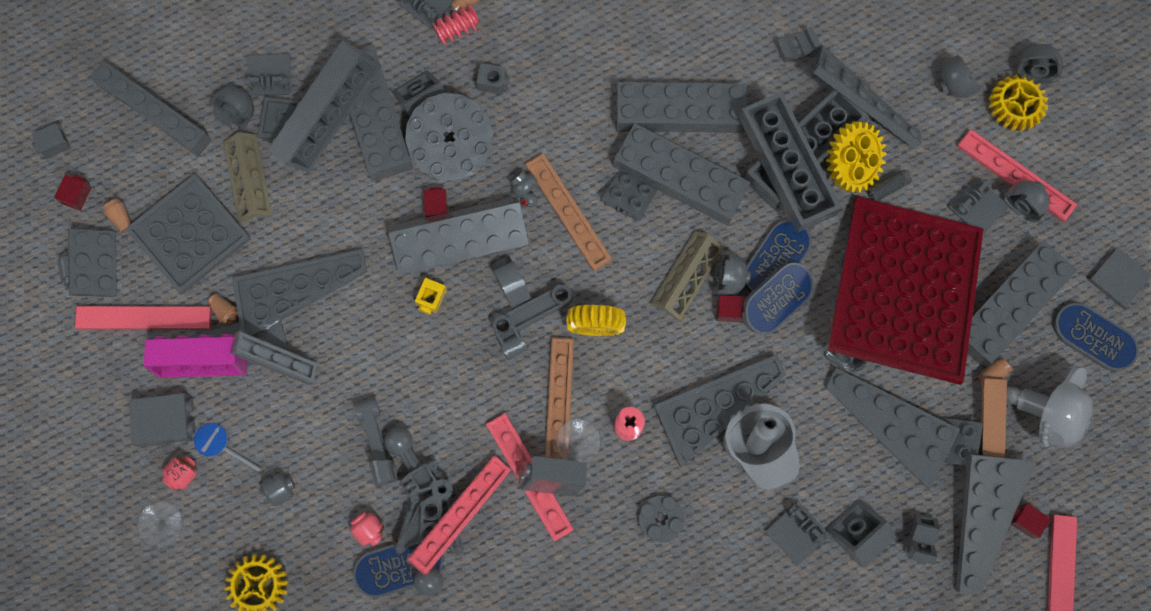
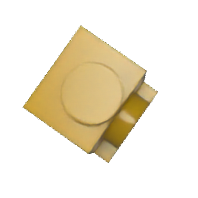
M425 278L415 299L416 306H419L418 310L427 315H430L431 312L437 314L447 292L446 286ZM433 296L435 300L432 303H428L427 298Z

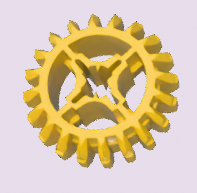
M1017 74L1013 75L1012 78L1008 76L1003 81H999L996 87L992 89V94L989 97V101H991L989 109L994 110L991 116H998L996 123L1003 121V128L1010 125L1011 131H1015L1018 128L1019 132L1024 131L1025 128L1030 130L1035 125L1037 126L1041 122L1040 120L1045 117V111L1048 109V105L1045 104L1048 98L1043 97L1046 90H1039L1041 83L1035 85L1033 83L1034 78H1030L1028 81L1026 80V75H1022L1019 79ZM1012 90L1010 97L1004 100V93ZM1033 106L1032 114L1025 116L1027 109Z
M578 305L568 310L566 315L567 330L584 336L619 335L625 330V312L620 308L609 305Z
M253 554L251 560L248 556L243 557L244 565L240 561H236L235 565L238 570L230 568L229 572L233 574V577L225 578V581L231 582V586L224 587L225 591H231V594L227 595L226 599H234L230 606L235 608L240 605L237 611H269L268 607L276 611L278 607L274 602H284L279 597V594H287L288 592L281 589L282 585H288V581H281V578L287 575L286 572L278 573L282 565L277 564L273 567L275 563L274 558H270L267 561V555H262L259 560L257 554ZM262 566L268 571L256 577L248 569ZM243 575L246 586L240 595L239 582ZM273 577L274 588L271 596H269L267 583ZM253 580L256 582L260 581L258 585L260 592L252 589L254 587ZM256 594L264 600V603L254 606L248 604L245 600Z

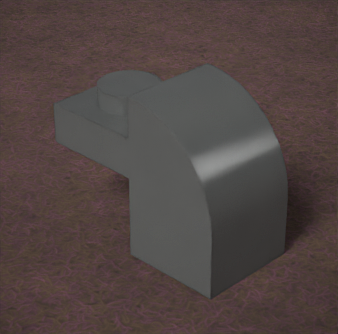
M509 256L489 265L511 308L531 299L516 264Z
M917 513L914 515L906 552L907 556H911L912 560L920 564L928 563L935 565L936 563L935 543L940 532L937 518Z

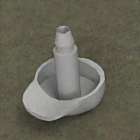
M1073 367L1065 381L1055 389L1051 397L1026 388L1020 390L1017 387L1007 386L1006 402L1011 405H1017V409L1041 418L1039 441L1042 442L1044 447L1049 445L1058 448L1075 446L1085 436L1093 416V400L1083 390L1087 382V372L1082 367Z
M764 402L762 404L754 403L752 406L746 405L743 411L739 410L737 415H731V421L725 429L723 438L725 449L729 457L742 466L753 483L760 489L772 490L793 481L799 474L800 464L795 445L796 429L787 412L777 406Z

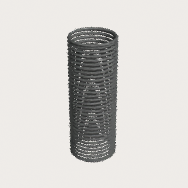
M903 169L868 188L867 195L870 200L879 201L912 182L911 176L907 170Z

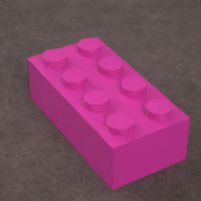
M223 334L221 337L214 338L210 335H200L199 338L177 336L176 339L156 336L153 340H145L143 366L158 378L246 376L248 361L230 354L234 335Z

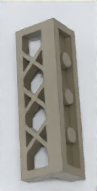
M238 132L224 141L223 144L239 223H245L254 217L268 218L272 215L257 136L256 134ZM235 143L236 149L233 154L232 145ZM238 163H239L240 169H239V172H238V174H237V169H236V168H237V165H238ZM242 183H243L244 189H243V192H242V194H241L240 188H241V185H242ZM246 204H247V208H248V213H247V214H245V210H244Z
M695 231L651 304L658 309L665 310L674 319L681 321L719 258V253L724 248L710 234ZM712 245L715 248V250L712 253V255L708 257L707 250L709 246ZM702 263V271L697 275L696 268L698 264ZM691 281V290L689 293H686L685 286ZM677 300H680V308L676 312L672 307Z

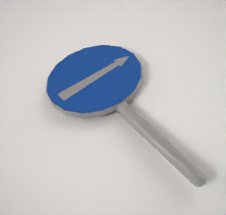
M209 423L201 426L196 432L194 445L200 454L211 457L220 454L224 450L254 470L260 471V467L226 447L228 435L222 426Z

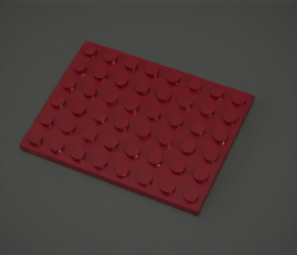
M856 196L827 351L962 385L965 378L984 229Z

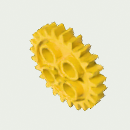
M853 121L852 124L846 123L845 128L840 127V134H834L836 141L830 142L833 148L832 150H827L831 157L826 159V162H831L827 170L833 171L830 178L835 179L834 185H839V189L848 192L860 193L861 190H868V186H874L873 179L879 180L877 173L883 172L880 166L881 164H886L882 157L887 155V153L882 152L886 144L880 143L884 138L883 136H878L880 130L874 129V125H870L867 122Z

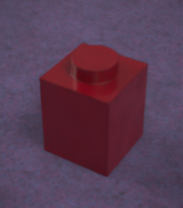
M75 174L73 177L64 175L54 199L62 205L81 211L91 191V187L86 183L87 180Z
M431 187L429 190H424L425 218L448 213L446 189Z
M720 295L717 300V321L743 323V303L746 297Z
M1026 503L1017 507L1010 525L1030 538L1036 539L1041 537L1051 518Z

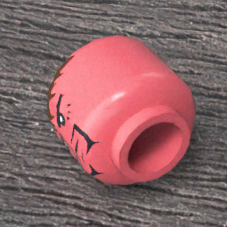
M184 456V458L173 457L162 470V476L164 477L162 481L172 490L186 489L197 475L194 468L195 462L187 456Z
M363 511L350 522L352 525L350 533L362 546L368 544L374 546L383 538L381 534L384 531V525L372 512L366 513Z

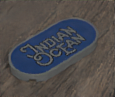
M784 220L777 223L770 230L747 265V271L751 272V276L746 287L750 293L781 265L787 263L801 264L812 244L808 229L797 233L791 220Z
M787 263L776 269L746 297L743 303L744 312H742V318L746 327L750 331L759 334H770L776 331L810 298L813 291V279L809 270L800 263Z
M1081 303L1066 305L1057 312L1054 318V327L1057 337L1065 345L1108 371H1122L1131 367L1136 362L1139 354L1138 343L1135 337L1126 329Z
M396 543L364 554L357 561L353 570V580L357 589L368 597L380 598L413 588L414 577L418 569L407 559L417 547L409 548L403 554L398 555L395 552ZM443 554L436 562V569L440 572L444 564Z

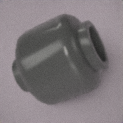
M279 472L264 479L259 491L266 504L270 503L272 506H278L292 498V489L295 488V485L290 476L285 477L284 474Z

